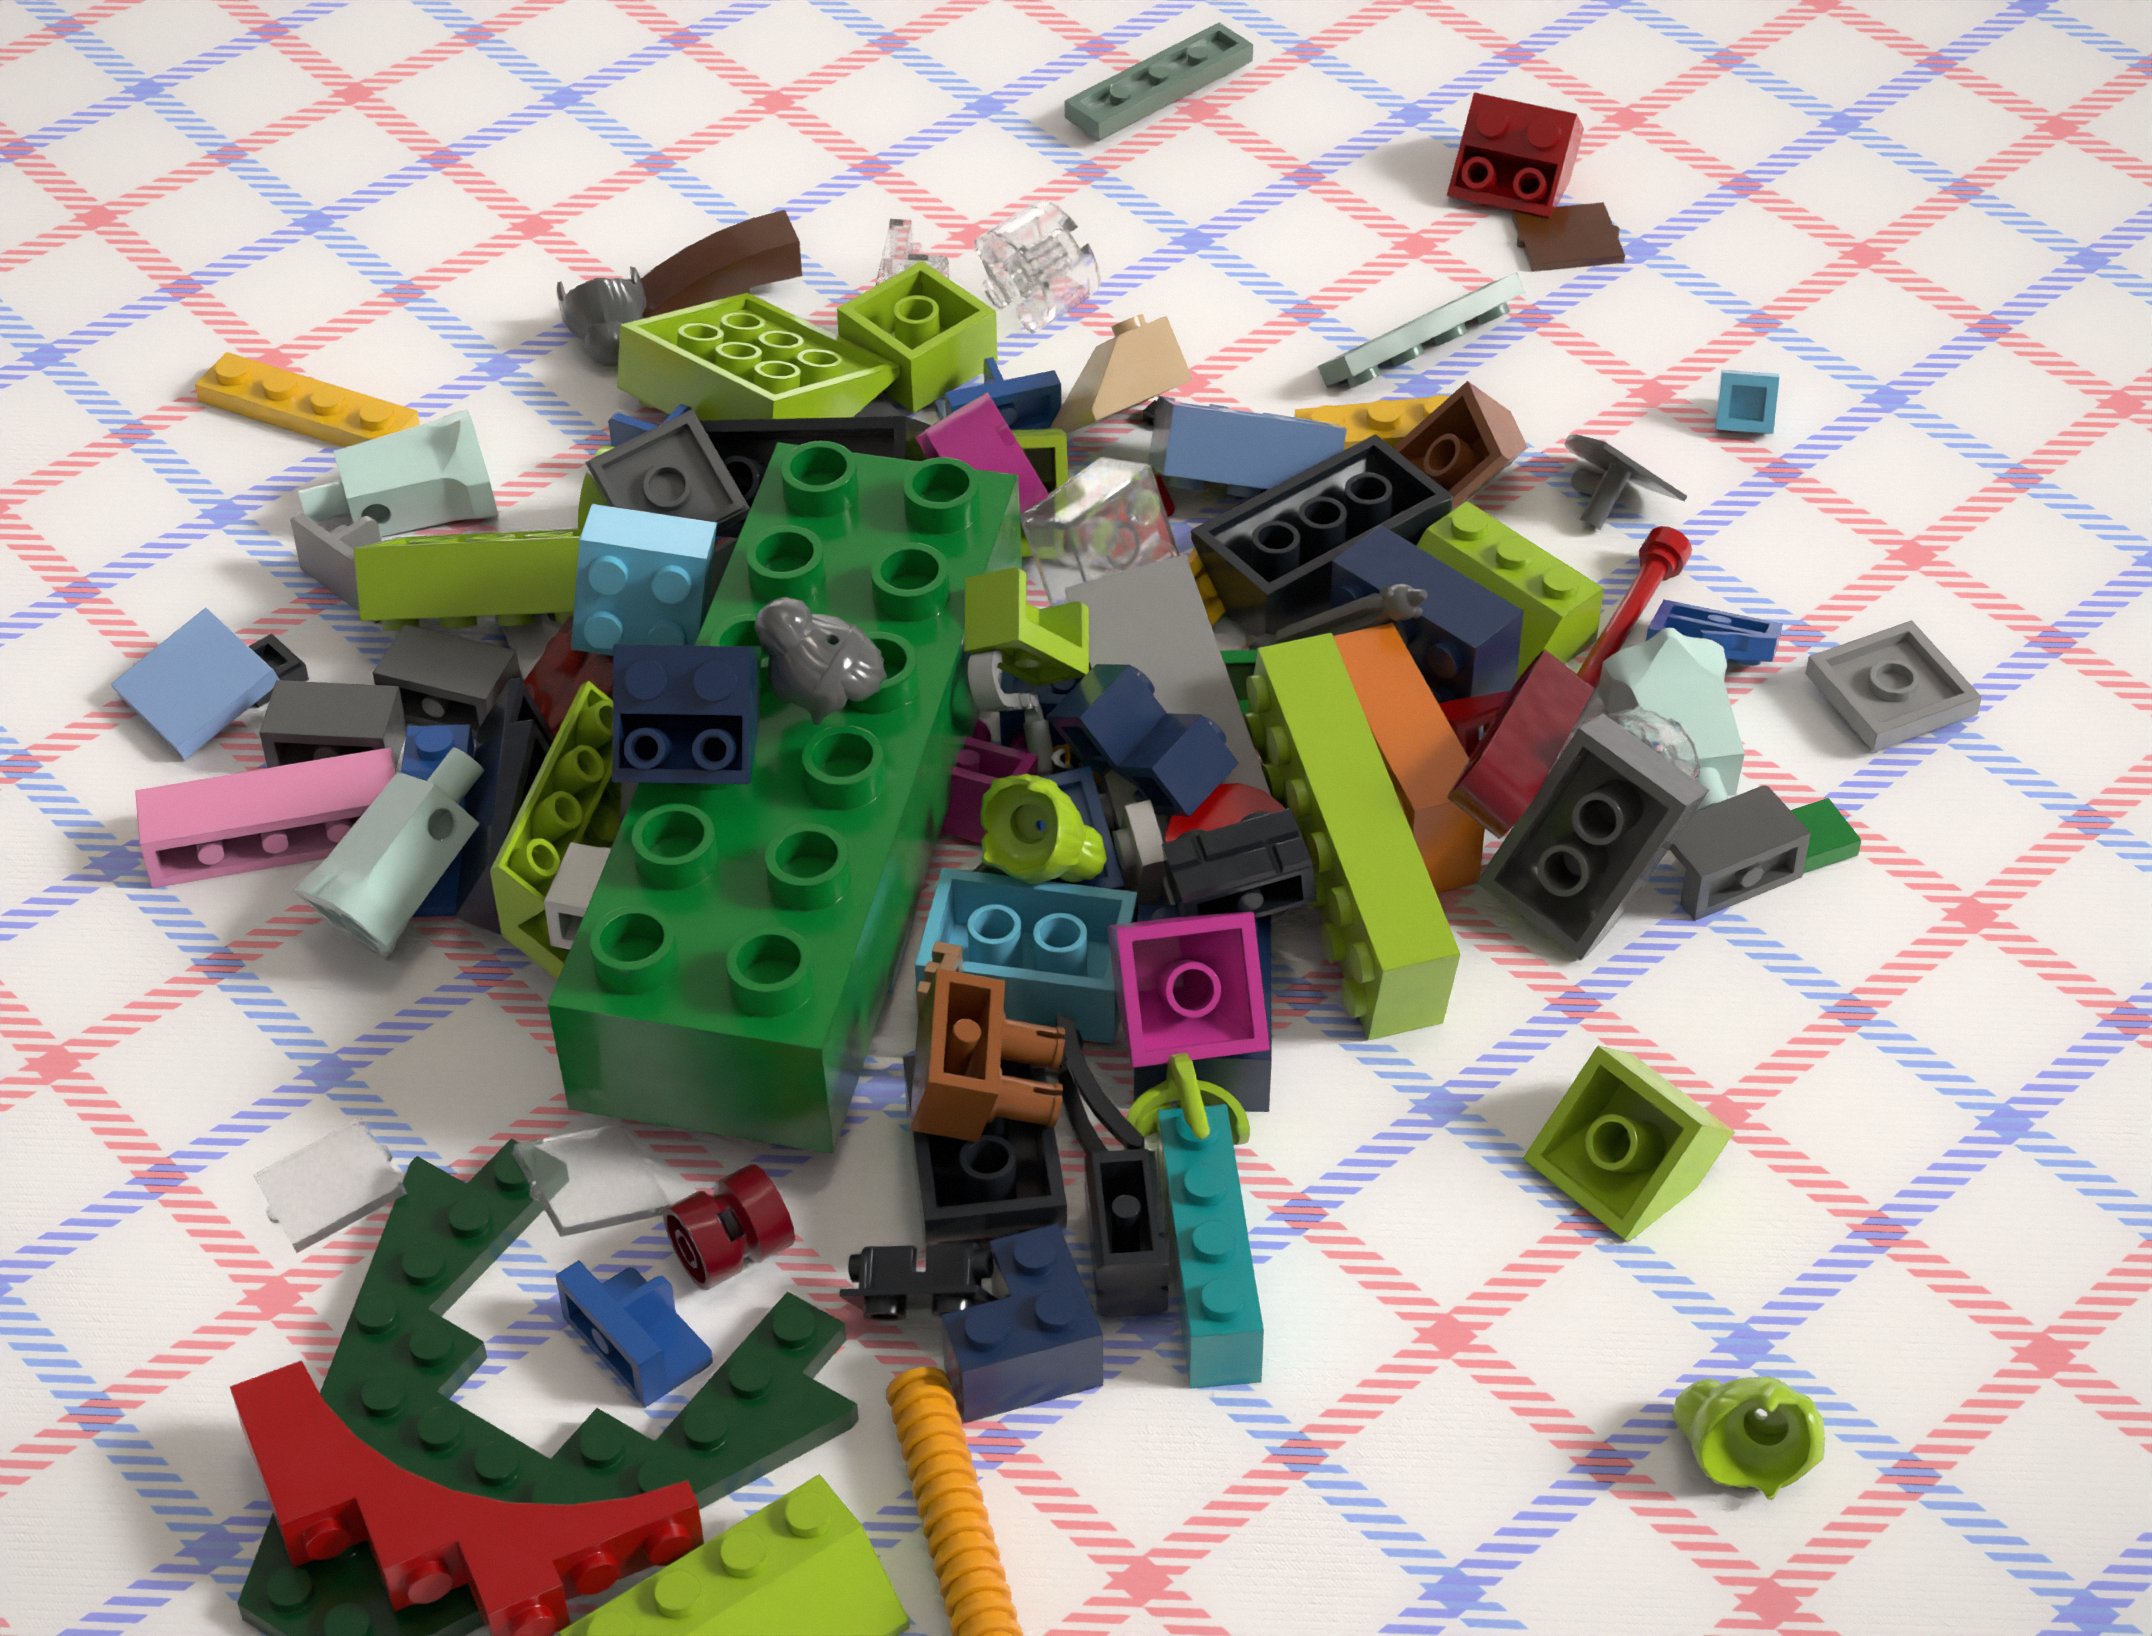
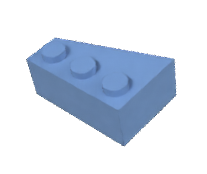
M1158 396L1148 464L1161 474L1170 476L1169 486L1203 491L1205 481L1226 483L1227 494L1253 498L1261 494L1262 489H1271L1342 452L1347 429L1335 423L1265 412L1262 414L1229 409L1228 406L1215 404L1204 406L1176 402V398Z

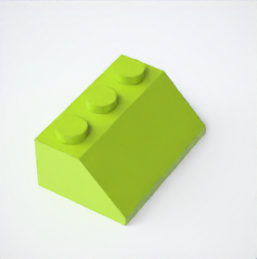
M1466 501L1428 527L1416 545L1418 548L1524 611L1516 681L1544 649L1566 664L1597 641L1604 588L1470 502Z

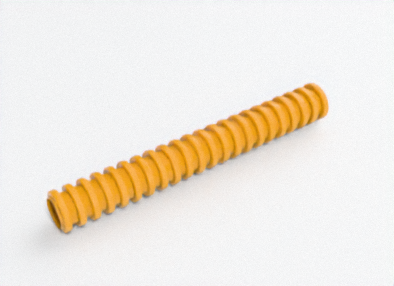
M936 1367L909 1369L896 1376L889 1383L886 1389V1399L891 1407L892 1421L896 1425V1435L901 1444L902 1457L907 1463L908 1479L912 1482V1493L917 1501V1512L922 1520L924 1536L928 1540V1552L933 1559V1570L935 1576L939 1579V1592L945 1599L944 1610L946 1616L950 1619L951 1635L1023 1636L1022 1627L1017 1623L1016 1607L1011 1602V1589L1005 1582L1006 1572L1004 1566L1000 1563L999 1548L994 1543L993 1527L989 1524L988 1510L983 1504V1493L977 1485L978 1477L976 1469L972 1466V1455L966 1447L967 1438L961 1428V1417L956 1410V1400L951 1392L949 1376L943 1370Z

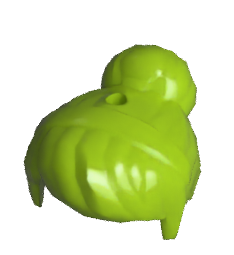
M1029 774L995 778L990 789L983 795L981 824L987 832L982 839L983 856L981 859L984 864L999 868L1013 878L1028 884H1040L1057 877L1066 882H1081L1094 879L1103 871L1107 860V852L1102 836L1094 828L1083 824L1081 814L1071 798L1057 787V783L1053 780ZM1038 820L1045 822L1046 827L1043 831L1037 827Z
M1770 1376L1745 1377L1730 1380L1726 1383L1706 1378L1689 1385L1676 1397L1672 1415L1677 1428L1690 1440L1698 1466L1716 1484H1723L1728 1487L1737 1486L1740 1489L1746 1487L1757 1488L1764 1493L1767 1500H1773L1781 1488L1798 1481L1824 1460V1418L1817 1411L1815 1403L1809 1396L1795 1392L1794 1388L1789 1387L1785 1382ZM1757 1410H1764L1767 1413V1416L1759 1415Z

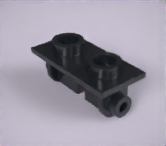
M977 1243L926 1245L924 1272H916L917 1248L913 1245L865 1246L861 1254H851L848 1263L849 1278L852 1283H859L858 1289H840L839 1294L841 1298L861 1309L864 1318L877 1321L906 1319V1310L932 1309V1315L941 1318L942 1314L999 1300L982 1288V1279H989L993 1275L994 1259L990 1249L980 1250Z

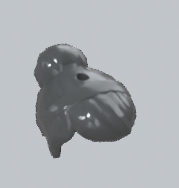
M630 266L631 278H594L577 285L574 289H570L567 294L565 293L562 281L557 283L556 292L562 321L573 334L584 340L585 349L590 358L595 363L603 366L618 365L620 324L642 319V314L646 308L643 285L637 269Z
M789 597L772 600L758 611L754 627L761 647L769 654L767 666L768 683L778 700L786 704L793 703L796 706L805 708L811 714L814 725H820L827 715L842 709L848 699L857 702L864 701L872 694L880 691L881 683L887 678L883 667L884 659L881 656V651L857 625L849 624L838 617L811 614L810 608L801 600Z

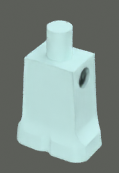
M468 409L445 415L437 420L335 450L333 453L341 480L298 491L304 514L315 523L351 514L354 523L362 517L369 516L378 523L381 537L456 520L499 517L485 461Z
M1665 628L1651 639L1622 649L1603 661L1598 694L1607 711L1617 719L1624 729L1709 790L1696 811L1728 799V796L1737 794L1745 752L1724 683L1727 663L1723 646L1709 639L1683 636L1674 628Z
M453 747L427 781L397 772L329 856L293 888V891L335 927L388 959L395 950L397 940L411 917L478 827L479 823L458 804L484 772V769L469 755Z

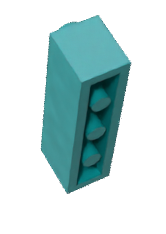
M1227 1104L1204 1106L1210 1127V1133L1204 1139H1198L1194 1136L1192 1129L1185 1121L1182 1108L1157 1111V1167L1190 1389L1262 1382L1264 1328Z

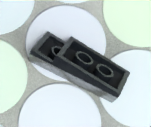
M521 677L508 680L477 731L474 760L484 769V772L470 789L467 813L479 825L463 846L454 918L499 935L502 934L490 870L555 739L554 733Z

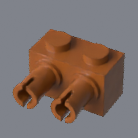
M937 968L918 1016L909 1130L979 1142L986 1123L992 1122L994 1116L1045 1125L1046 1128L1053 1129L1057 1124L1060 1114L1062 1084H1049L1002 1075L1000 1060L1047 1068L1048 1071L1056 1072L1060 1066L1064 1050V1027L1056 1026L1054 1028L1006 1019L1005 1012L1003 1011L1004 980Z

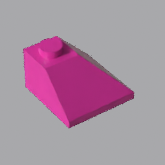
M1254 912L1175 917L1107 926L1115 995L1131 1067L1166 1064L1170 1055L1178 1053H1188L1191 1060L1270 1050Z

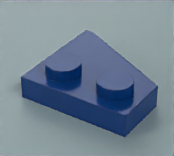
M1663 599L1648 627L1645 641L1651 639L1662 629L1674 628L1683 636L1715 641L1723 646L1725 658L1731 662L1755 666L1761 664V661H1773L1779 646L1783 623Z

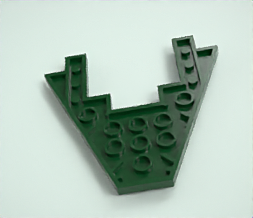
M512 1138L467 1184L418 1156L410 1162L320 1391L324 1402L358 1439L401 1469L454 1491L509 1503L573 1505L629 1498L688 1480L699 1504V1510L852 1429L859 1421L857 1403L814 1380V1377L847 1340L845 1323L788 1291L655 1441L601 1409L596 1408L550 1459L450 1400L456 1391L487 1360L484 1341L442 1316L568 1186L564 1167ZM273 1513L237 1602L242 1620L267 1636H466L485 1625L468 1583L449 1590L443 1597L435 1601L423 1604L415 1603L394 1611L367 1540L347 1547L343 1552L334 1557L323 1560L315 1559L293 1568Z

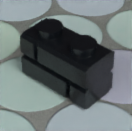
M1291 808L1274 813L1265 811L1254 812L1244 817L1238 823L1210 831L1201 829L1190 830L1181 834L1176 840L1161 845L1168 885L1180 917L1254 912V919L1317 901L1312 860L1303 837L1300 835V830Z
M1146 1148L1091 1152V1154L1084 1156L1085 1208L1097 1315L1111 1318L1161 1314V1312L1168 1310L1169 1261L1155 1151Z

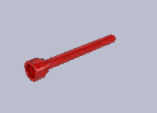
M1668 526L1656 527L1650 531L1640 547V572L1577 672V675L1595 688L1593 693L1600 683L1603 661L1620 651L1660 583L1678 576L1691 557V543L1677 529Z

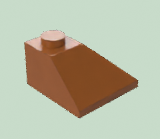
M1466 381L1393 448L1453 495V511L1512 464L1518 456L1528 449V446L1511 411L1472 383Z

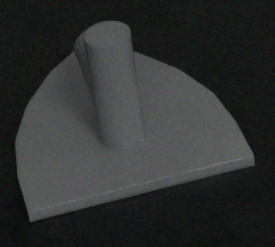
M1577 434L1568 435L1564 445L1570 453L1606 470L1605 474L1580 468L1574 472L1571 478V484L1575 490L1592 495L1580 520L1594 529L1601 530L1627 481L1685 502L1688 497L1607 442Z

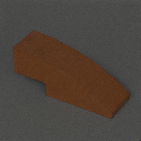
M785 209L754 217L719 230L685 247L653 268L641 278L646 297V308L642 314V319L744 293L750 294V287L801 277L800 240Z

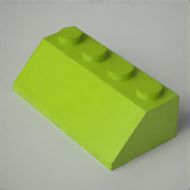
M583 528L406 536L353 548L360 621L382 620L384 631H398L405 624L420 627L419 619L439 618L440 628H462L477 625L476 616L497 615L499 626H514L535 623L534 614L555 613L556 623H573L579 539Z
M818 1474L561 1630L558 1634L559 1636H899L910 1629V1624L862 1524L825 1479Z

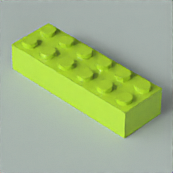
M1332 633L1260 647L1257 650L1254 675L1248 676L1246 681L1250 702L1249 712L1242 715L1254 749L1258 750L1261 761L1264 764L1261 768L1271 797L1282 804L1284 809L1291 808L1299 827L1300 835L1303 837L1311 857L1317 901L1307 904L1309 908H1318L1323 921L1321 939L1324 952L1330 963H1339L1344 977L1342 980V995L1346 1010L1351 1018L1359 1017L1368 1041L1442 1024L1461 953Z

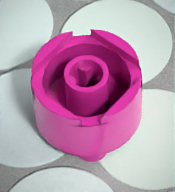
M988 392L925 429V432L915 437L928 459L937 457L955 458L969 464L973 469L1018 475L1020 515L1050 496Z

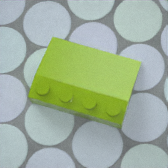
M744 293L620 324L617 388L638 398L642 405L659 409L669 415L680 404L690 406L698 420L854 417L900 376L901 365L756 296Z

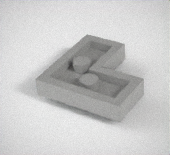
M1111 770L1101 779L1099 798L1115 846V854L1124 882V891L1137 892V910L1138 904L1158 905L1162 891V878L1165 877L1166 871L1161 846L1163 840L1151 800L1136 803L1130 782Z

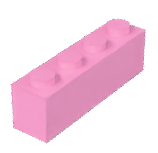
M391 747L135 790L139 843L151 887L158 888L326 859L396 775Z

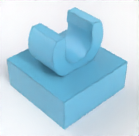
M1721 369L1715 428L1717 430L1774 434L1779 374Z

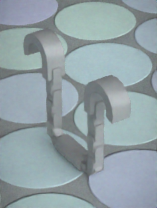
M996 649L971 655L968 661V680L971 694L978 708L984 712L1024 711L1026 723L1023 724L1027 750L1028 753L1038 755L1037 776L1045 777L1052 775L1051 756L1054 751L1048 720H1044L1038 695L1034 692L1021 694L1003 693L997 677V666L1002 663V651Z

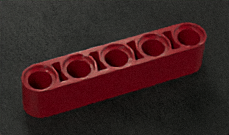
M1544 649L1511 688L1446 798L1495 837L1501 839L1514 826L1534 800L1595 688Z

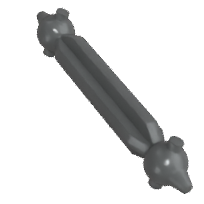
M1403 583L1395 584L1391 587L1383 586L1379 594L1374 593L1292 623L1278 630L1276 634L1262 633L1256 637L1250 635L1246 640V645L1249 647V650H1258L1260 647L1332 633L1333 636L1371 628L1388 624L1392 619L1396 621H1406L1412 617L1418 619L1423 612L1419 606L1427 598V592L1424 589H1414L1410 585Z

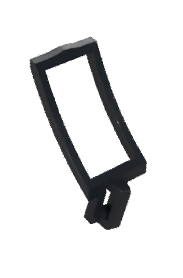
M1056 1015V1026L1064 1027L1065 1036L1063 1038L1065 1040L1064 1050L1058 1070L1054 1072L1048 1071L1045 1068V1072L1057 1073L1058 1083L1062 1084L1063 1087L1061 1096L1065 1114L1086 1155H1089L1091 1152L1109 1150L1104 1146L1091 1125L1079 1093L1095 1117L1128 1150L1145 1149V1137L1107 1098L1090 1072L1082 1053L1084 1042L1079 1030L1075 1027L1074 1020Z

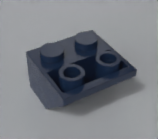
M614 644L612 782L750 784L760 719L761 647Z

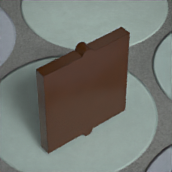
M1604 202L1558 206L1554 208L1550 218L1512 211V220L1518 233L1516 245L1524 249L1532 272L1625 262V253L1619 241L1620 228L1612 224Z

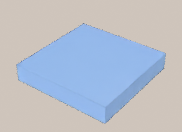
M205 607L112 682L111 686L134 712L186 760L272 690L276 680L280 679L264 660Z

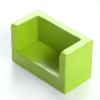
M1017 567L965 578L964 651L971 655L996 649L1002 651V663L998 664L997 668L1035 687L1084 677L1089 672V608L1080 601L1038 609L1026 602V573Z

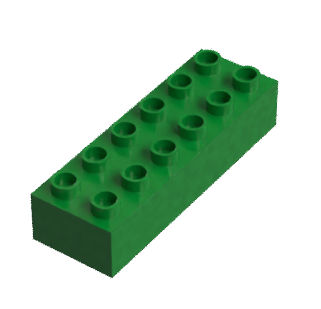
M813 441L801 445L777 442L694 646L761 647L754 627L758 611L772 600L789 597L801 600L810 608L811 614L838 617L849 624H855L861 628L865 635L881 651V656L884 659L883 667L887 678L881 683L880 691L872 694L864 701L857 702L848 699L842 709L827 715L820 725H814L811 714L805 708L796 706L793 703L786 704L776 698L767 680L769 654L761 647L760 719L751 783L638 782L547 1005L568 1110L834 1154L952 799V772L954 767H957V760L961 750H964L966 738H972L981 711L973 699L968 680V661L971 654L964 651L965 578L1011 567H1017L1022 570L1018 475L973 469L969 464L961 460L948 457L931 458L919 462L852 453L846 447L829 441Z

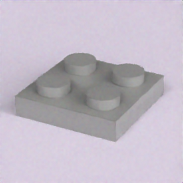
M1912 620L1808 656L1805 674L1873 752L1978 715L1982 696Z

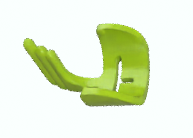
M1178 1053L1169 1056L1166 1080L1143 1093L1133 1103L1126 1117L1146 1138L1157 1131L1158 1110L1182 1108L1185 1121L1192 1129L1194 1136L1198 1139H1204L1210 1133L1204 1106L1227 1104L1233 1144H1246L1250 1138L1249 1121L1241 1104L1223 1088L1209 1082L1197 1080L1193 1062L1188 1053ZM1177 1101V1105L1171 1107L1170 1102Z

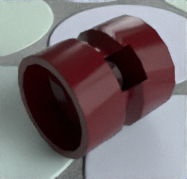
M749 1164L718 1180L715 1185L714 1195L711 1196L705 1191H697L664 1208L663 1211L664 1226L676 1256L693 1282L702 1290H709L741 1273L745 1258L760 1263L792 1246L795 1241L794 1226L782 1196L765 1171L756 1164Z

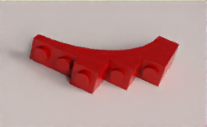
M302 1360L229 1386L242 1431L293 1568L315 1559L323 1560L334 1557L343 1552L347 1547L367 1540L394 1611L415 1603L423 1604L435 1601L443 1597L449 1590L468 1583L489 1636H553L555 1633L571 1625L566 1604L567 1600L582 1594L592 1595L610 1588L616 1581L653 1566H668L704 1544L699 1504L688 1480L629 1498L573 1505L504 1502L448 1489L401 1469L362 1442L324 1402Z

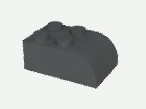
M1603 713L1578 728L1546 776L1534 800L1515 823L1476 883L1581 961L1604 939L1634 901L1709 790Z

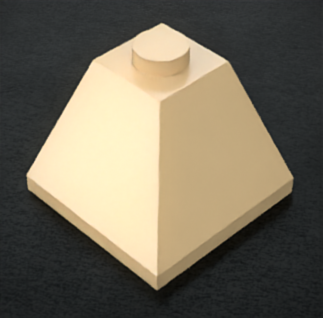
M1142 313L1111 326L1115 337L1095 347L1049 429L1062 428L1065 434L1071 433L1192 381V375L1167 315L1146 323Z

